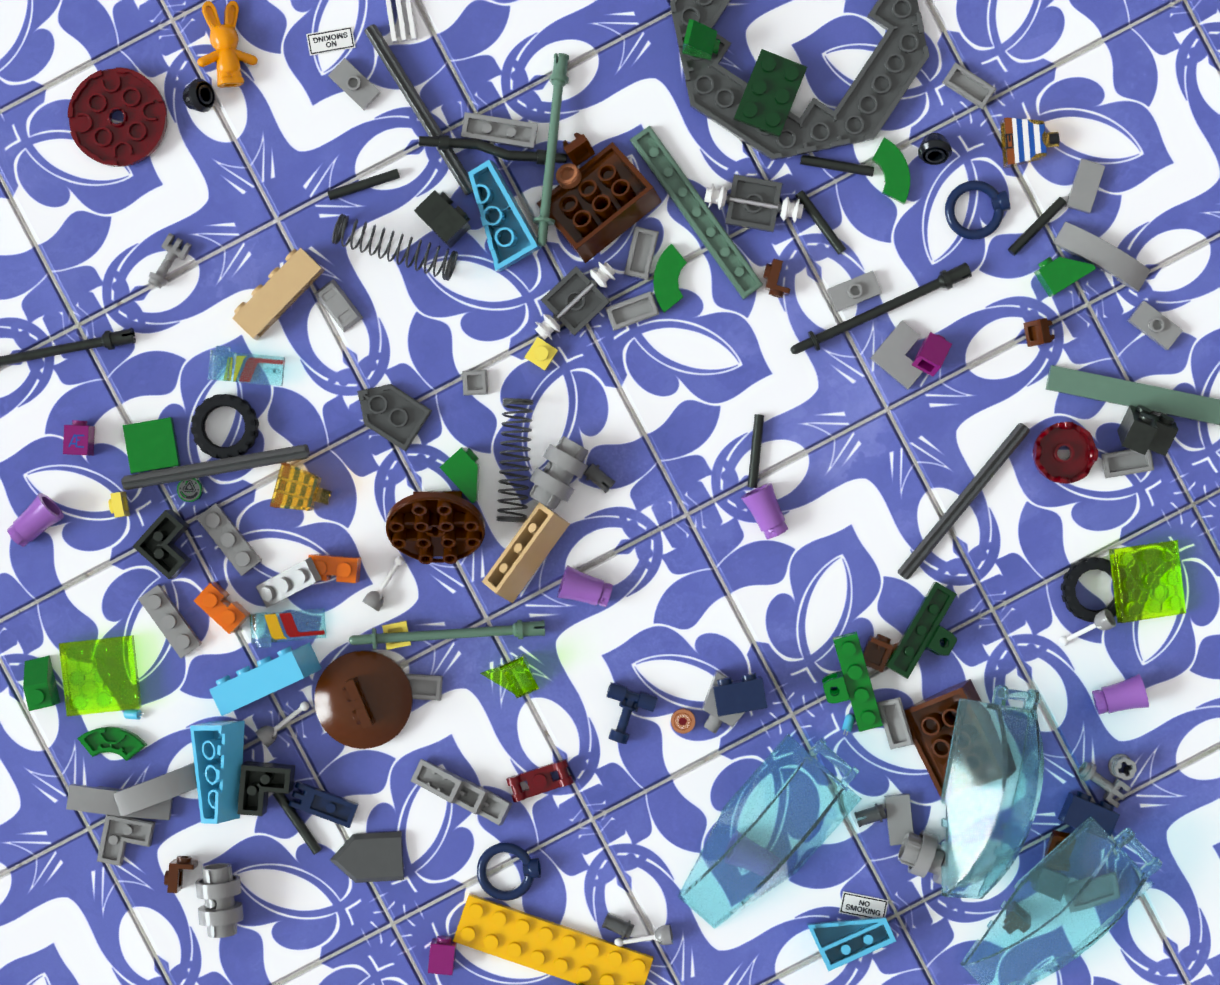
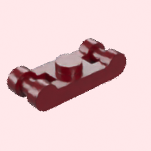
M559 760L506 778L508 786H511L513 791L511 795L513 802L522 801L526 798L574 783L572 775L568 774L566 768L568 767L567 760ZM557 771L559 779L553 780L551 772ZM527 780L529 789L522 790L520 782Z

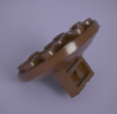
M462 491L413 492V495L401 499L390 509L386 519V534L393 547L403 554L419 560L422 564H430L432 562L454 564L457 560L469 556L480 547L485 536V521L480 511L472 503L463 499ZM442 556L443 559H433V557Z
M354 651L338 657L321 674L315 689V710L324 730L339 743L352 748H374L392 740L406 725L413 705L412 688L406 673L388 656L375 651Z

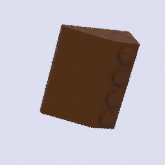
M613 142L579 168L582 178L576 187L564 189L558 185L552 190L549 218L555 220L554 226L585 263L662 202L654 187ZM540 200L539 202L536 203V204L539 206V208H541V200Z
M971 679L951 686L904 709L914 745L942 800L1004 778L1014 768Z

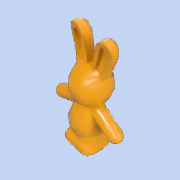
M206 1L202 5L203 16L211 30L210 43L215 51L200 57L197 63L200 67H205L216 62L217 86L219 88L239 87L244 84L239 61L250 65H256L258 62L256 56L236 49L239 37L235 26L239 7L235 1H230L225 7L224 24L220 23L216 7L212 2Z

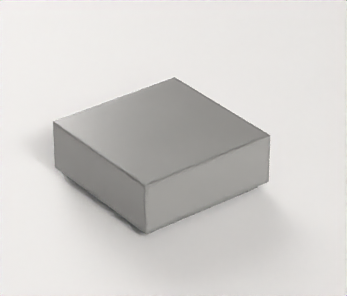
M487 370L462 371L464 396L488 394Z

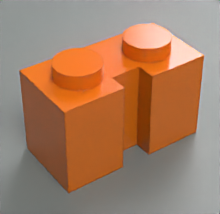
M322 554L308 555V558L311 557L322 578L321 581L331 580V575H336V582H360L361 557Z
M216 581L211 582L194 599V602L228 634H232L238 630L251 614L237 601L233 603L228 602L226 598L230 594Z

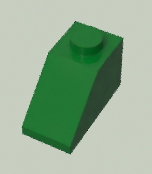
M689 19L682 54L711 60L712 53H718L721 41L716 39L717 31Z
M1048 257L1038 264L1040 269L1035 271L1034 274L1048 296L1051 297L1089 274L1096 267L1094 264L1058 257L1054 260Z
M461 447L440 468L474 504L478 501L480 466L476 461L479 458L470 448L465 450Z
M50 655L25 661L23 689L29 711L61 703Z

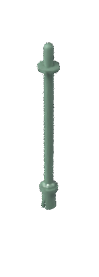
M564 53L554 54L553 72L549 77V81L553 85L541 208L540 216L533 218V223L539 224L537 244L539 246L546 245L548 226L555 224V220L549 218L562 92L563 87L569 81L567 76L569 55Z
M517 620L513 625L381 634H377L376 628H372V634L350 636L349 643L351 645L373 644V650H377L378 643L514 635L518 639H523L526 636H545L544 620L532 622Z

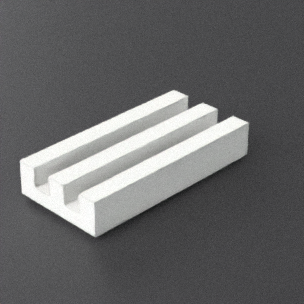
M386 0L392 43L417 40L411 0H405L411 35H406L401 0H395L401 33L400 37H397L392 2L391 0Z

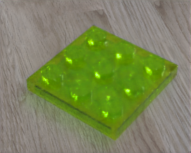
M1178 540L1109 549L1117 623L1186 613Z
M134 635L59 643L67 716L142 708Z

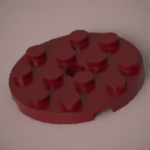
M116 67L115 69L100 70L91 74L76 88L68 107L70 133L74 142L88 157L107 166L125 167L145 160L158 148L167 128V108L160 91L145 76L127 68ZM116 111H122L124 114V121L119 124L112 122V115Z

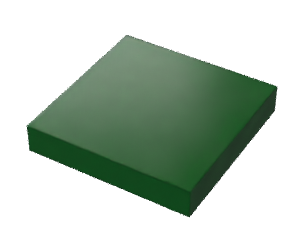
M172 417L123 425L131 474L181 466Z

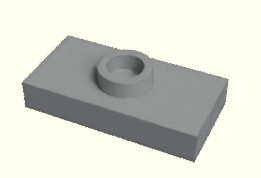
M345 58L328 75L364 111L381 94Z
M873 271L827 289L836 312L882 294Z
M1145 301L1140 303L1127 320L1165 350H1169L1183 331Z

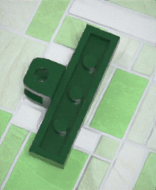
M933 582L885 666L908 679L925 649L936 655L947 656L950 654L957 642V638L953 633L939 626L956 597V593L938 582ZM941 639L944 640V645L942 647L940 645Z

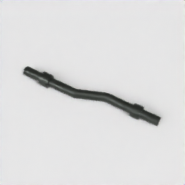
M439 135L438 137L419 136L418 141L419 146L438 147V150H448L449 148L477 149L505 160L536 162L539 165H545L547 150L537 149L536 152L512 151L479 139L449 138V135ZM556 153L555 163H566L567 155Z

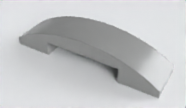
M1068 222L1063 224L1053 242L1054 245L1073 256L1077 255L1116 277L1117 281L1136 292H1139L1151 271L1119 248Z
M194 762L113 793L121 817L196 789L197 782Z

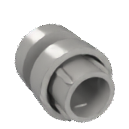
M565 436L561 437L556 447L550 444L543 455L544 458L549 460L544 471L536 467L529 479L534 483L529 496L553 510L557 508L561 499L568 502L575 490L569 484L574 475L580 479L584 475L588 465L584 464L583 461L589 450Z
M924 830L919 835L911 832L907 833L898 854V861L908 865L909 873L922 878L928 872L933 873V881L946 887H950L952 883L964 885L970 876L974 858L964 852L963 845L947 840L944 845L938 844L937 835Z
M230 863L206 865L202 867L203 878L195 882L197 898L204 899L205 905L198 908L199 925L207 927V934L210 938L233 936L237 934V923L244 919L243 905L234 899V896L241 893L240 876L232 875Z

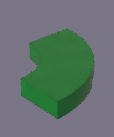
M884 137L872 161L880 167L884 174L885 185L882 194L904 205L910 189L909 167L897 146Z
M670 244L662 253L654 272V293L664 313L683 298L679 290L678 278L680 271L687 262L673 244Z
M119 727L96 728L77 738L92 757L100 753L112 752L120 755L126 761L147 746L145 741L138 735Z

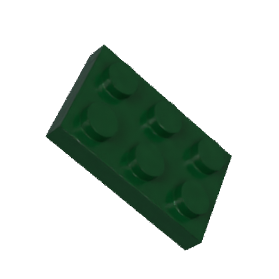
M761 49L734 120L780 137L807 67Z

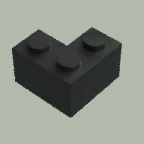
M434 190L414 211L451 248L471 228L468 224L470 218L459 206L454 209L451 206L453 201L444 192L439 194Z
M1129 405L1117 431L1123 447L1144 455L1147 450H1151L1166 456L1178 432L1176 422H1174L1175 420L1168 415L1161 414L1157 416L1144 406L1138 405L1134 407Z
M172 509L165 510L132 547L168 579H174L191 561L186 554L174 545L190 525Z
M246 761L242 764L237 814L263 816L267 812L269 792L289 794L293 790L295 765Z

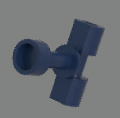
M610 682L606 697L620 701L619 706L623 707L617 728H611L608 738L618 743L627 744L630 734L626 733L632 711L637 712L638 708L653 712L658 699L657 696L640 692V694L627 690L626 686Z

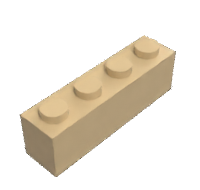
M299 248L298 251L296 249L292 250L285 258L287 262L281 268L276 267L268 275L270 279L265 285H258L251 293L253 297L247 303L242 302L234 310L235 315L232 319L253 339L258 340L325 271L302 248Z
M539 502L482 582L494 593L513 603L570 523Z

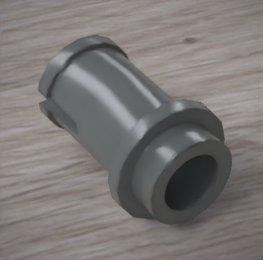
M592 463L584 473L586 480L590 479L607 493L616 481L600 470L599 465Z
M875 803L874 807L854 812L856 819L866 816L865 819L857 821L859 827L879 820L883 822L882 819L887 818L883 804L877 805Z
M608 913L602 928L621 935L622 939L624 937L629 939L635 925L631 924L630 920L627 922Z

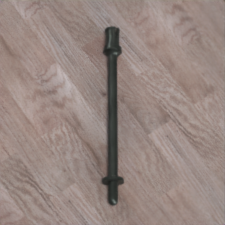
M966 262L949 271L943 270L937 279L815 335L812 331H809V338L793 345L790 351L792 354H798L811 347L818 351L820 350L819 344L941 287L951 289L953 284L972 277L971 270Z
M133 328L115 332L108 330L104 332L102 337L0 356V366L102 346L108 348V350H113L115 346L136 343V338H133L135 337V332Z

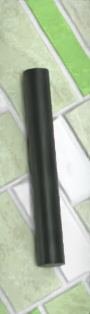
M801 155L800 164L873 177L874 167Z
M394 169L327 191L331 201L398 179L400 175L398 169Z
M802 190L796 194L795 197L800 199L801 204H804V209L839 255L845 251V246L806 193Z
M1059 197L1008 248V251L1015 256L1067 202L1062 197Z
M754 414L747 486L750 488H757L764 423V415Z
M274 793L273 796L312 853L315 855L322 850L294 807L288 805L289 800L285 794Z

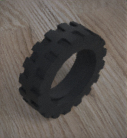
M217 394L202 401L203 403L198 405L195 410L196 413L192 416L191 420L193 422L191 433L194 435V442L201 448L200 450L213 458L219 459L247 453V450L253 447L259 433V421L256 418L255 410L251 408L250 404L240 397L230 394ZM222 406L236 409L242 415L245 422V432L241 440L230 447H220L213 444L205 431L208 415L214 409Z
M1098 557L1081 559L1069 567L1070 570L1064 574L1063 584L1061 583L1063 594L1061 596L1066 604V608L1075 617L1094 623L1096 614L1104 609H1108L1113 617L1121 614V610L1128 603L1127 597L1130 596V590L1128 589V585H1130L1129 580L1125 577V572L1122 568H1119L1113 561ZM1098 569L1105 571L1111 576L1115 584L1113 600L1107 607L1101 610L1086 609L1079 603L1076 597L1075 587L1077 581L1082 574L1089 570Z

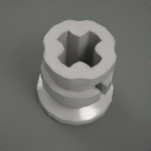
M1116 754L1109 760L1108 769L1114 777L1122 778L1123 780H1130L1134 777L1137 767L1135 762L1128 756ZM1121 763H1125L1127 765L1124 767V772L1118 770L1122 767Z

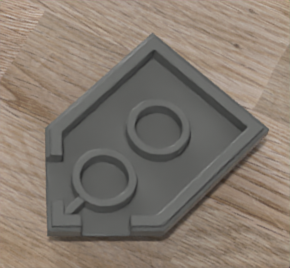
M392 384L357 391L364 425L406 452L432 410Z
M402 831L352 834L330 861L355 883L404 880Z

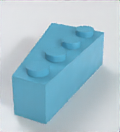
M488 160L469 171L470 182L479 207L480 218L486 232L495 271L501 272L542 248V246L537 244L535 233L496 164Z
M310 642L295 650H292L291 646L277 652L279 657L273 660L268 656L257 661L258 667L252 670L250 666L236 671L238 676L233 679L228 675L217 680V686L209 689L221 716L321 670L322 667Z
M210 721L190 726L201 823L219 824L240 818V814L237 813L241 765L243 764L245 721Z

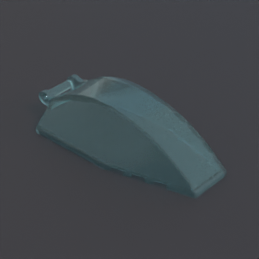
M997 685L994 688L992 703L960 698L941 795V803L946 804V818L941 819V826L946 828V842H941L942 850L946 851V865H942V896L983 899L1010 869L1026 841L1040 801L1044 773L1043 742L1037 715V707L1040 703V693L1038 690L1029 689L1021 691L1008 689L1005 685ZM1008 699L1024 701L1023 707L1007 706L1006 702Z
M787 734L723 807L715 826L710 832L709 838L699 853L693 869H691L678 894V897L714 929L797 873L861 801L862 798L847 786L856 777L859 770L855 766L850 767L826 745L827 742L823 738L819 739L808 752L793 737ZM819 752L845 774L841 780L815 758Z
M1089 817L1014 886L1015 891L1009 900H1004L1000 906L1002 910L994 921L990 920L987 925L988 930L981 940L977 939L960 964L980 985H1032L1048 977L1093 946L1117 923L1123 914L1154 885L1149 877L1161 868L1162 862L1158 857H1153L1134 837L1135 833L1131 828L1122 830L1112 839L1093 817ZM1128 844L1145 862L1141 868L1123 851L1122 847Z

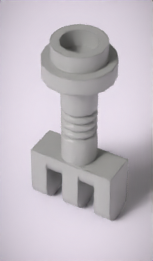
M171 233L168 234L161 246L162 249L168 251L165 259H163L156 273L150 272L148 275L150 277L148 282L159 289L167 284L168 281L164 277L175 258L179 257L185 260L192 247L187 242L183 249L180 250L183 244V240L180 238L175 241L174 245H171L175 238V235Z
M1084 762L1078 769L1080 778L1083 781L1090 779L1106 791L1102 798L1118 808L1120 804L1113 799L1116 795L1124 800L1126 796L1119 792L1120 788L1122 787L1126 792H1130L1132 788L1118 778L1111 783L1096 772L1097 766L1095 764Z

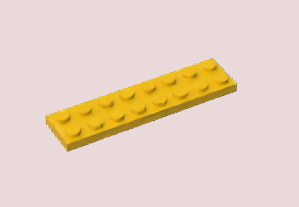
M470 893L453 942L575 984L581 982L584 985H645L653 962V956L624 946H616L610 941Z

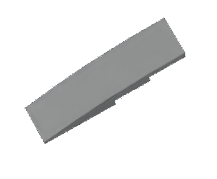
M424 759L420 760L411 779V782L449 803H455L473 814H479L499 826L503 825L513 804L491 791Z
M70 784L66 809L121 816L113 793L123 789ZM173 798L125 815L124 817L170 820Z

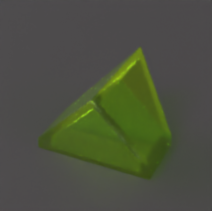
M524 654L480 673L515 694L516 698L539 689Z

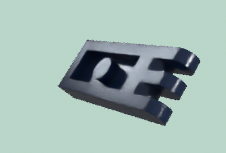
M296 782L295 787L304 791L303 793L293 791L292 796L300 799V802L290 800L289 806L347 828L351 827L359 806L358 803L305 783Z

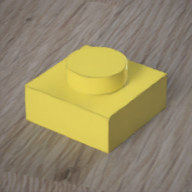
M537 337L524 358L546 371L558 350Z
M126 492L111 493V499L108 501L110 512L114 513L115 518L130 516Z
M407 620L382 625L383 633L409 632ZM411 641L385 643L386 649L409 646Z

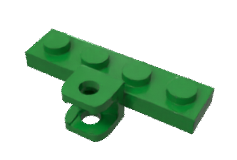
M857 631L833 637L842 671L828 674L822 679L827 702L840 703L850 700L859 732L883 726Z

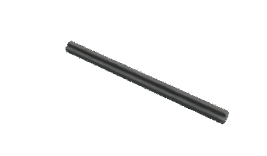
M373 24L364 30L365 34L428 136L438 137L443 135L377 26ZM453 149L438 150L464 194L469 195L473 193L469 175Z
M1019 423L899 568L898 574L908 580L1028 435L1030 429L1026 425Z
M306 444L127 475L121 479V483L125 490L307 459L310 456V451Z

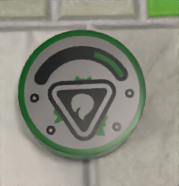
M196 478L182 480L177 486V493L183 501L194 502L202 496L203 486Z

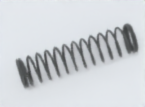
M341 214L338 217L332 235L333 244H338L341 239L343 247L347 246L350 242L351 249L354 250L359 245L361 253H364L369 247L370 256H373L378 250L379 259H382L387 253L388 262H391L396 256L397 265H400L405 259L407 268L415 260L414 267L416 271L424 263L425 274L429 273L433 267L434 277L438 276L442 270L443 280H450L458 257L457 251H452L445 270L449 248L447 249L443 262L435 275L440 245L429 269L426 271L431 242L428 244L425 256L417 268V259L422 240L419 241L416 253L408 265V255L413 237H410L406 252L401 261L398 262L400 246L404 234H401L397 249L389 260L394 230L391 233L385 252L380 257L385 227L382 230L377 247L371 254V244L376 224L373 226L370 239L362 251V240L367 227V221L364 223L361 236L353 248V236L358 219L355 220L352 233L344 245V232L349 216Z
M503 398L502 405L504 407L524 411L502 413L505 417L520 419V421L502 422V426L522 430L503 431L501 435L525 440L500 442L504 446L521 448L518 450L500 451L501 455L523 459L501 460L499 463L523 469L500 470V474L521 478L502 479L498 482L523 488L499 489V493L520 496L521 498H504L497 501L522 507L499 508L497 511L523 517L497 516L496 520L524 523L527 520V515L505 510L527 509V505L507 501L525 500L529 497L505 491L529 489L528 486L508 483L507 481H524L530 478L506 472L527 471L530 468L504 462L529 461V457L508 453L530 451L531 448L506 443L529 442L532 439L506 433L531 432L532 429L508 424L528 423L533 420L506 414L532 413V409L509 406L508 404L533 405L534 401L530 399Z

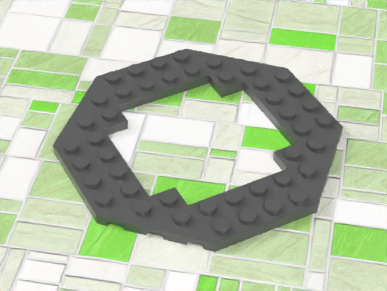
M671 0L670 2L690 107L771 160L874 140L929 58L918 1L878 0L867 18L887 30V32L836 109L833 111L813 97L800 118L789 112L780 137L734 120L748 83L719 65L731 46L729 41L717 34L716 39L721 41L718 53H712L711 60L682 54L689 19L713 29L731 0Z

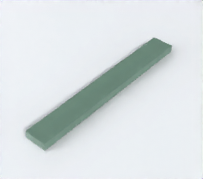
M649 125L631 138L630 142L742 299L744 300L762 287L763 283L651 126Z
M1053 365L1050 366L1045 390L1127 407L1129 405L1134 407L1141 405L1152 412L1220 425L1219 399Z

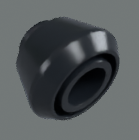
M200 78L195 79L185 87L183 101L189 109L208 112L215 101L214 90L207 81Z
M931 133L925 136L918 149L919 158L930 165L942 164L952 154V148L948 140L939 133Z

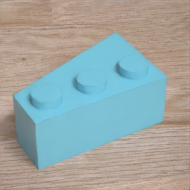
M885 917L807 924L828 972L896 942Z

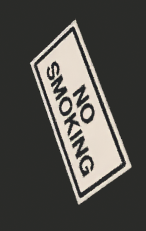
M352 26L306 34L310 56L356 48Z
M843 891L839 913L862 918L885 917L889 900Z

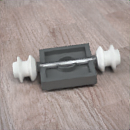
M735 174L733 176L731 193L728 196L725 185L721 189H715L714 183H712V188H706L704 202L709 203L708 208L713 203L717 204L720 210L725 206V202L728 204L725 224L767 232H774L777 213H780L783 221L787 217H792L795 223L796 218L801 219L804 204H799L800 199L792 203L789 197L783 200L781 206L779 200L782 183Z
M598 262L600 268L597 271L590 270L593 280H589L576 266L541 299L554 314V318L543 314L544 321L542 323L535 322L538 325L535 330L544 340L547 337L552 340L551 334L554 331L561 332L560 325L558 324L560 322L575 336L610 303L597 289L598 285L607 288L606 282L609 279L616 280L613 276L616 272L607 262L603 265Z

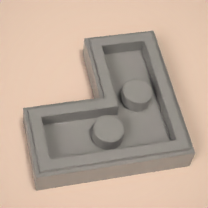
M901 321L870 359L908 390L923 373L922 370L912 366L913 361L906 356V353L921 336L904 321Z
M106 815L97 862L122 866L127 843L146 847L151 846L156 822L134 817Z

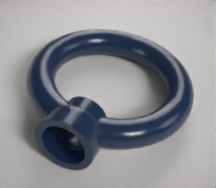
M973 180L964 182L954 188L946 200V221L953 232L963 238L971 240L985 238L999 227L1004 211L1011 209L1006 191L998 192L993 186L983 181ZM972 190L987 194L991 198L994 215L989 224L978 230L963 227L955 216V204L958 198Z
M498 843L490 846L482 853L477 863V878L480 886L488 895L498 900L509 901L523 896L530 889L534 878L541 877L539 858L531 859L523 848L512 843ZM507 852L514 854L523 863L524 879L513 890H499L487 878V864L498 853Z

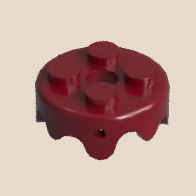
M1060 422L1048 426L1038 435L1033 447V460L1038 471L1046 479L1061 484L1074 483L1085 478L1098 459V449L1091 433L1073 422ZM1061 446H1066L1070 450V456L1066 460H1061L1057 455V451Z

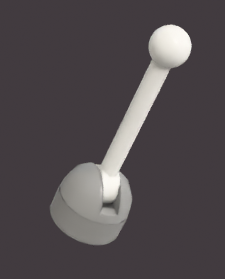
M398 556L395 558L394 566L378 591L369 592L362 602L379 612L384 603L382 592L398 567L404 564L403 557Z
M1104 609L1096 614L1093 624L1067 637L1062 636L1059 639V643L1062 646H1066L1069 641L1096 627L1103 631L1109 630L1116 626L1115 619L1108 609Z
M302 702L297 710L275 727L264 726L257 730L256 734L266 747L273 744L277 738V730L302 711H307L309 703Z
M670 924L663 925L655 931L654 935L624 940L616 938L614 945L622 947L624 944L656 940L661 945L673 944L672 929Z

